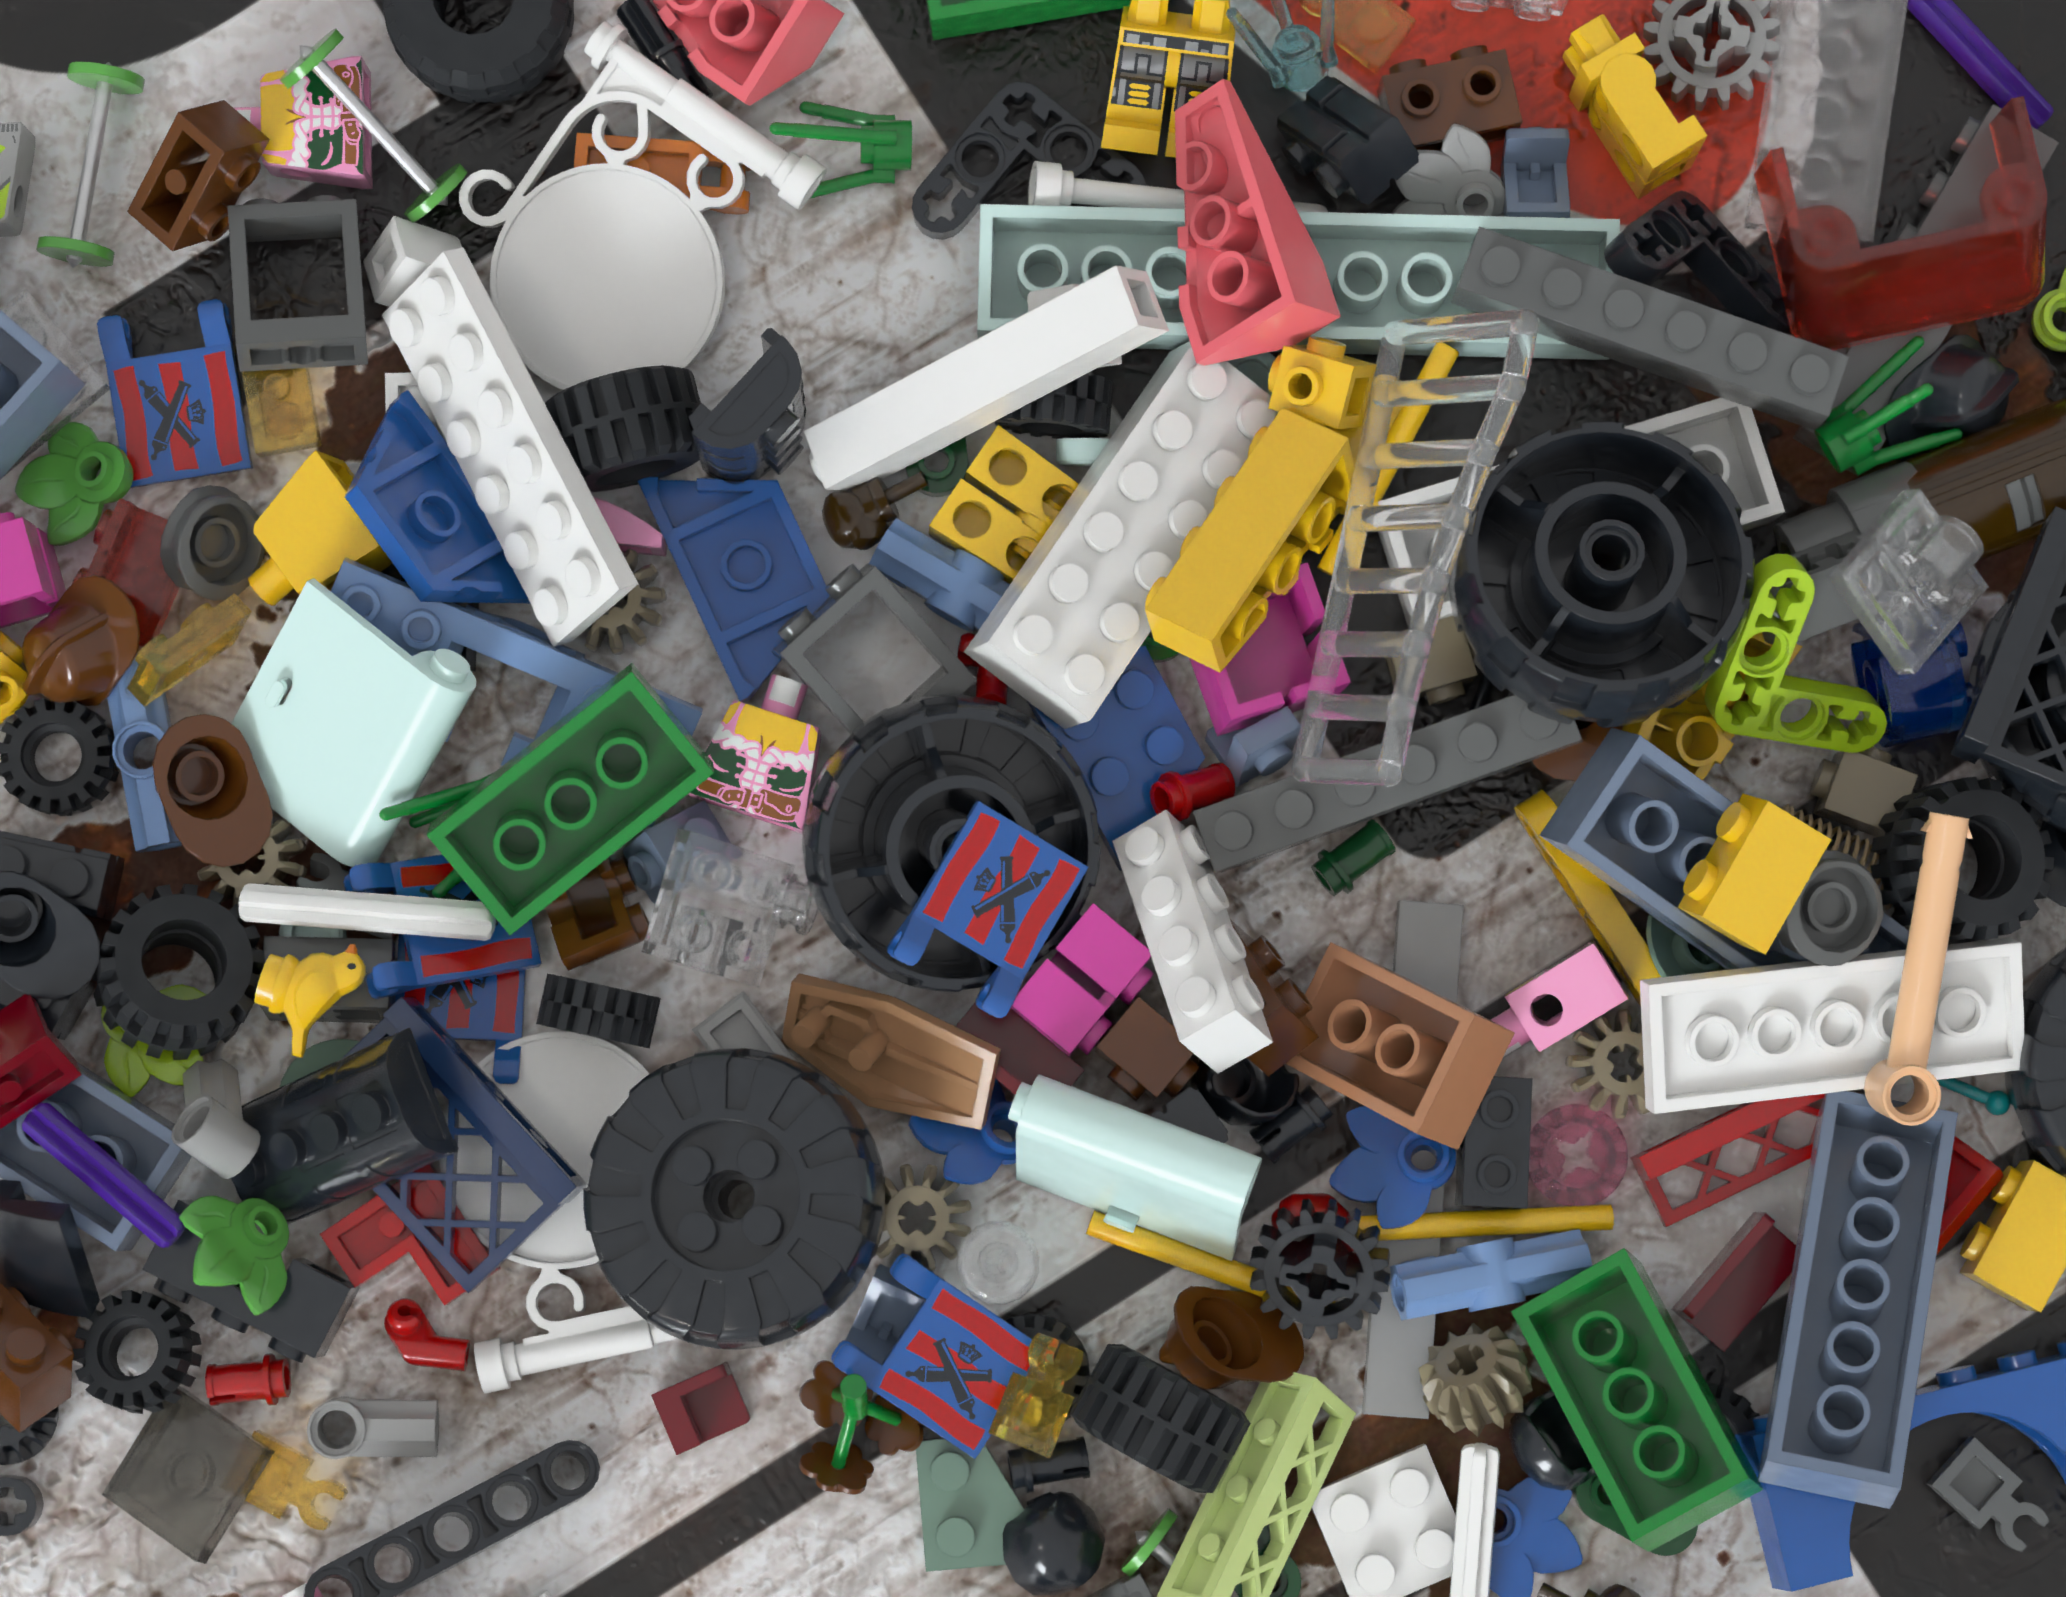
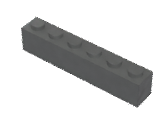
M1994 104L1979 121L1971 116L1967 118L1950 146L1951 150L1959 154L1948 174L1938 169L1918 201L1928 207L1917 227L1908 222L1904 225L1887 256L1896 260L1885 281L1875 276L1858 302L1856 309L1865 314L1854 334L1844 329L1831 350L1850 356L1832 409L1848 398L1913 337L1922 336L1924 338V345L1852 412L1854 414L1864 409L1870 416L1888 405L1894 389L1904 377L1938 349L2059 144L2058 141ZM1884 424L1877 428L1882 442L1873 447L1874 451L1879 450L1886 439ZM1800 425L1793 439L1826 458L1816 439L1814 430ZM1852 467L1847 469L1849 472L1856 475Z
M1480 226L1469 249L1451 303L1812 430L1817 429L1829 417L1850 357Z
M1512 695L1193 811L1207 853L1210 856L1214 872L1223 873L1582 743L1583 739L1576 720L1574 719L1569 725L1548 719L1529 711L1527 702L1516 695Z

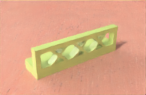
M1293 1372V1375L1285 1381L1259 1383L1244 1414L1251 1424L1213 1493H1206L1157 1597H1231L1235 1586L1239 1583H1242L1243 1597H1270L1356 1415L1349 1406L1316 1377ZM1320 1408H1322L1330 1416L1319 1439L1314 1441L1312 1425ZM1297 1466L1298 1483L1292 1496L1286 1499L1285 1482L1291 1469ZM1269 1524L1270 1542L1264 1554L1258 1557L1257 1540L1264 1526Z

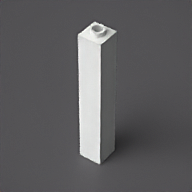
M1116 265L805 430L804 433L811 449L809 455L810 464L815 475L823 483L825 489L849 492L853 487L864 482L868 483L877 477L883 480L1168 332L1169 329L1147 271Z

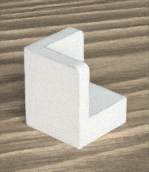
M393 216L363 261L374 301L390 307L443 251L461 248L460 240L454 235Z

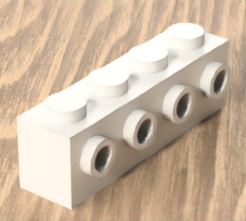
M1164 810L1115 839L1113 844L1179 1041L1216 1073L1224 1071L1273 1043L1262 1012L1264 1008L1263 998L1249 975L1244 960L1246 957L1245 947L1230 921L1226 909L1229 907V902L1223 888L1215 878L1209 861L1210 856L1207 853L1200 831L1194 825L1186 828L1170 812Z

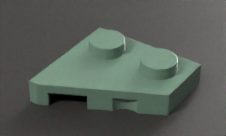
M944 1438L923 1439L920 1446L916 1449L926 1572L1006 1565L1003 1557L1002 1533L1005 1525L1020 1515L1024 1508L998 1467L988 1447L985 1444L976 1459H974Z

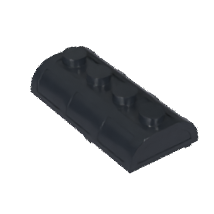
M767 328L761 335L763 356L711 411L701 403L689 416L694 430L692 435L702 469L715 479H723L727 482L758 480L771 469L780 475L792 464L804 448L800 444L803 439L800 434L804 429L807 411L803 391L802 369L797 352L783 335L780 336L773 328Z
M411 1028L395 1033L243 1104V1120L259 1131L261 1136L260 1144L250 1163L239 1174L232 1177L231 1180L241 1201L249 1198L264 1199L278 1208L284 1215L287 1224H291L458 1152V1144L456 1139H453Z

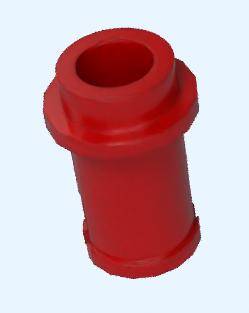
M1214 763L1206 768L1181 775L1178 772L1169 771L1161 774L1158 781L1152 785L1150 790L1151 804L1157 815L1167 810L1180 822L1188 819L1194 810L1234 797L1235 781L1231 771L1223 763Z
M269 1353L264 1355L263 1361L223 1365L208 1364L205 1374L207 1398H210L209 1404L211 1406H219V1404L266 1400L270 1406L277 1405L279 1398L289 1397L291 1393V1372L287 1359H276L274 1354Z

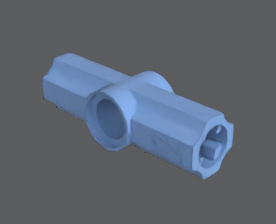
M895 518L885 532L869 564L876 566L887 579L923 598L925 606L931 611L969 632H973L974 629L979 631L1010 585L1004 581L1005 577L1003 574L978 557L958 548L952 551Z
M156 653L136 654L131 666L113 688L107 699L115 737L112 744V756L116 766L121 770L135 850L141 853L180 847L182 844L177 838L162 801L155 790L153 766L147 769H139L134 762L135 747L142 739L156 737L160 741L167 729L172 726L159 655Z
M1580 1229L1515 1242H1513L1512 1237L1459 1247L1456 1248V1253L1438 1257L1430 1256L1401 1262V1264L1390 1266L1391 1280L1389 1284L1393 1304L1398 1310L1401 1321L1463 1308H1468L1469 1312L1523 1302L1526 1301L1525 1296L1544 1293L1592 1266L1588 1244L1584 1241Z

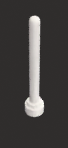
M1034 161L1031 169L1028 205L1071 206V203L1101 207L1185 209L1184 190L1074 178L1073 171L1062 170L1060 163ZM1292 201L1297 212H1328L1320 204Z

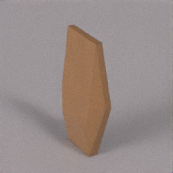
M801 973L791 981L781 1042L865 1105L979 1130L985 1126L1001 1053L1000 1048L893 996Z

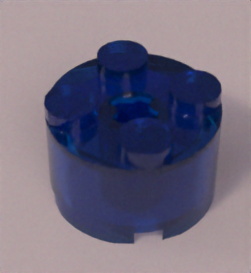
M1931 605L1855 623L1852 632L1863 636V641L1851 644V658L1856 687L1867 690L1884 711L1887 720L1885 733L1878 743L1882 747L1887 748L1960 731L1973 698L1972 689L1974 688L1970 682H1965L1960 658L1966 657L1968 654L1967 639L1960 621L1955 619L1946 622L1942 613L1935 606Z

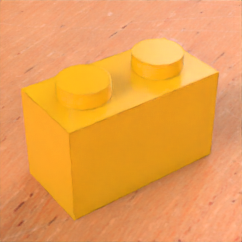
M1742 793L1738 802L1731 804L1720 817L1716 827V835L1718 837L1706 858L1697 862L1688 873L1683 885L1685 895L1677 908L1737 944L1766 955L1832 839L1770 801Z
M2035 1160L2020 1161L2016 1168L2009 1165L2002 1172L2004 1177L1993 1188L1990 1198L1997 1202L1989 1219L1985 1225L1977 1222L1962 1245L1960 1255L1966 1258V1261L1959 1273L2026 1311L2042 1312L2066 1268V1178Z

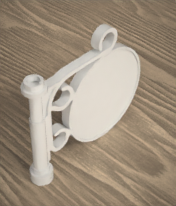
M606 21L601 23L594 31L584 49V53L592 58L591 66L598 71L602 69L603 71L584 99L562 120L517 188L515 189L514 183L504 174L495 170H479L464 180L459 191L460 207L463 214L471 222L490 228H496L504 224L494 247L491 261L490 295L492 303L524 365L544 381L562 390L599 376L633 368L664 365L688 369L701 355L716 330L721 316L725 293V269L722 253L711 225L703 212L709 209H723L732 205L741 197L745 187V174L741 167L743 164L762 178L767 176L771 179V184L779 189L778 196L797 210L802 209L809 201L827 172L826 167L809 155L805 154L800 158L793 152L789 154L682 78L676 79L623 42L628 32L626 27L620 23L613 27ZM620 102L637 105L638 138L631 148L624 151H615L607 145L604 138V130L608 123V118L603 114H598L592 125V139L596 148L604 155L607 163L584 165L563 171L547 179L532 190L575 125L587 113L610 103ZM650 111L730 167L733 174V184L725 195L712 198L706 196L701 191L698 184L701 170L709 163L708 157L704 154H699L691 162L687 171V186L691 194L690 198L667 180L651 172L627 165L629 161L639 158L649 145L651 140ZM496 181L507 191L515 189L505 206L493 216H481L474 209L472 195L475 188L483 182Z
M542 1032L516 1039L499 1047L498 1049L509 1050L516 1046H521L519 1080L515 1084H499L495 1082L493 1078L495 1051L487 1055L477 1065L587 1184L593 1163L590 1152L607 1116H612L629 1097V1090L650 1074L642 1064L618 1046L597 1037L575 1032ZM447 1108L446 1114H445V1116H444L447 1125H448V1108ZM459 1112V1128H474ZM458 1135L457 1173L491 1174V1145L482 1136ZM447 1157L439 1160L441 1173H446ZM503 1160L502 1175H517ZM457 1181L456 1204L464 1217L468 1220H490L491 1182ZM502 1182L500 1221H526L544 1204L525 1183ZM582 1190L569 1203H565L507 1258L529 1267L542 1269L539 1278L531 1285L528 1291L526 1309L530 1319L538 1327L548 1330V1334L522 1339L523 1343L516 1344L514 1341L503 1343L501 1338L474 1343V1355L481 1388L484 1394L510 1389L511 1381L521 1380L524 1375L654 1348V1344L677 1340L678 1338L649 1324L630 1306L562 1321H550L541 1314L538 1307L539 1296L547 1286L552 1284L565 1285L572 1292L574 1309L576 1311L583 1312L586 1308V1296L581 1285L560 1271L591 1266L599 1261L591 1233L586 1231ZM472 1228L481 1243L489 1248L490 1228ZM500 1228V1244L516 1229Z

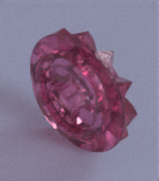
M1583 1104L1564 1105L1550 1110L1531 1128L1529 1179L1547 1199L1565 1206L1593 1205L1606 1199L1621 1183L1628 1164L1627 1144L1617 1123L1601 1110L1594 1112L1588 1108V1105ZM1588 1131L1591 1132L1585 1154L1588 1158L1592 1159L1593 1165L1600 1168L1599 1171L1595 1172L1591 1168L1576 1167L1571 1173H1566L1562 1180L1559 1176L1564 1170L1562 1166L1565 1162V1156L1558 1151L1559 1147L1552 1144V1141L1555 1139L1560 1143L1565 1142L1573 1145L1580 1138H1584Z

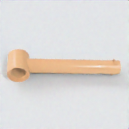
M1929 812L1928 820L1920 829V831L1926 832L1922 853L1923 863L1919 871L1888 1059L1878 1062L1871 1068L1864 1085L1866 1099L1875 1111L1900 1124L1909 1126L1919 1125L1928 1121L1936 1113L1941 1101L1939 1083L1934 1075L1927 1071L1960 877L1959 868L1963 860L1966 838L1973 839L1968 825L1969 818ZM1910 1075L1914 1082L1913 1096L1905 1105L1894 1107L1891 1102V1089L1898 1079Z

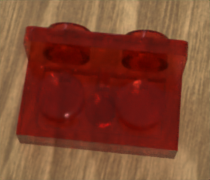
M120 498L114 511L107 509L101 516L93 538V543L98 545L97 551L89 569L82 567L76 574L72 584L79 578L93 575L110 579L126 592L136 610L140 627L139 646L152 651L180 588L165 573L160 558L161 536L168 520Z

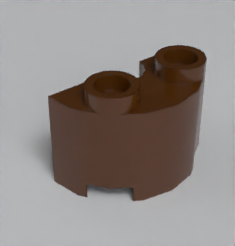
M609 856L545 907L552 924L550 928L559 955L568 971L579 966L584 967L654 937L640 902L630 905L627 898L628 895L638 890L630 876L628 865L623 856L615 860H611Z

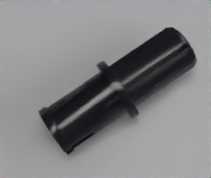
M650 0L625 1L616 10L617 16L624 27L627 28L629 35L642 55L676 79L682 78L703 94L712 98L713 93L708 89L685 53L682 40L674 39Z

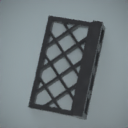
M2055 506L2040 528L1950 754L1973 764L1981 758L2066 794V759L2064 757L2066 742L2058 744L2044 712L2065 705L2066 693L2039 703L2028 680L2032 668L2054 660L2066 684V644H2061L2051 623L2053 613L2066 607V596L2060 598L2066 583V510ZM2044 638L2049 651L2037 655ZM2020 696H2022L2027 708L2014 712ZM2032 717L2046 750L2026 757L2002 747L2001 744L2010 725ZM2051 759L2055 768L2045 765L2042 762Z

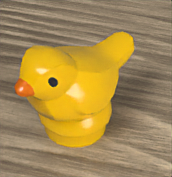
M350 944L344 952L336 955L324 952L312 953L301 961L291 954H287L285 958L270 954L258 981L254 1003L269 1007V1012L273 1014L284 1012L292 1030V1056L303 1058L311 1027L342 996L356 990L363 983L366 976V966L358 955L355 944Z

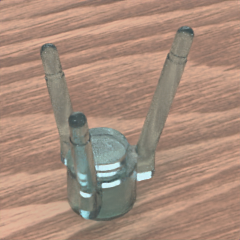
M1271 0L1281 29L1275 38L1272 52L1240 12L1234 7L1229 8L1226 11L1227 18L1267 69L1274 88L1284 86L1287 90L1294 92L1308 91L1328 75L1329 68H1333L1338 64V57L1334 48L1335 0H1322L1320 39L1308 27L1294 25L1286 0Z

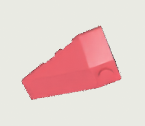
M652 0L659 10L657 12L667 28L673 30L677 37L682 40L684 47L689 53L687 56L697 71L749 106L811 68L845 14L825 0Z
M1222 79L1175 110L1176 184L1184 190L1185 226L1177 227L1178 248L1186 251V284L1179 286V309L1196 363L1204 366L1281 350L1283 346L1296 345L1341 317L1323 260L1231 81Z

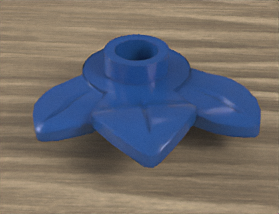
M997 1080L994 1082L987 1121L981 1130L917 1116H911L908 1121L912 1133L922 1146L934 1153L947 1155L943 1167L946 1180L974 1185L991 1179L1001 1164L1009 1165L1016 1163V1129L1018 1123L1008 1119L1012 1102L1006 1101L1003 1090ZM1001 1129L1006 1131L1011 1136L1012 1142L1001 1140L993 1133V1130Z
M1366 1106L1347 1112L1348 1126L1360 1147L1353 1150L1336 1167L1329 1180L1331 1188L1351 1201L1361 1203L1377 1202V1216L1382 1229H1395L1412 1224L1426 1212L1431 1191L1443 1186L1453 1175L1456 1166L1455 1149L1416 1134ZM1422 1150L1429 1151L1435 1156L1436 1163L1430 1169H1418L1411 1161L1413 1155Z
M1531 1477L1520 1481L1508 1491L1500 1488L1497 1489L1496 1508L1502 1511L1504 1524L1500 1530L1494 1532L1490 1589L1499 1597H1531L1534 1572L1540 1574L1558 1573L1582 1564L1583 1558L1575 1536L1558 1519L1570 1502L1571 1490L1560 1491L1542 1487Z

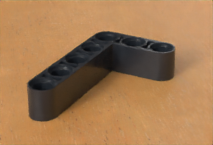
M566 1440L557 1443L319 1568L311 1575L305 1585L303 1597H314L316 1586L329 1578L340 1579L345 1582L351 1590L352 1597H399L578 1502L594 1488L599 1479L600 1465L597 1455L589 1446L580 1441ZM566 1455L580 1461L585 1471L584 1482L579 1488L572 1490L563 1489L554 1482L551 1475V1464L555 1458ZM514 1486L523 1492L527 1500V1511L522 1518L505 1520L495 1512L492 1499L494 1492L498 1488ZM447 1516L463 1520L469 1530V1542L466 1547L455 1552L446 1551L436 1543L433 1535L434 1525L438 1520ZM388 1547L403 1550L411 1563L408 1577L397 1583H390L381 1579L374 1567L375 1556L378 1552Z

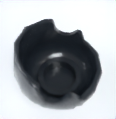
M1199 1058V1068L1196 1073V1084L1199 1092L1217 1117L1233 1126H1258L1276 1118L1293 1105L1300 1084L1298 1074L1288 1072L1285 1065L1268 1077L1247 1058L1220 1073H1216Z
M1552 1389L1530 1399L1523 1404L1524 1412L1515 1413L1510 1419L1509 1438L1513 1454L1522 1471L1542 1487L1560 1491L1570 1490L1585 1483L1596 1474Z
M1063 1491L1056 1493L1048 1492L1027 1501V1507L1024 1511L1009 1521L1002 1533L1003 1557L1014 1581L1032 1595H1058L1085 1584L1100 1567L1105 1543L1104 1532L1094 1510L1073 1493Z

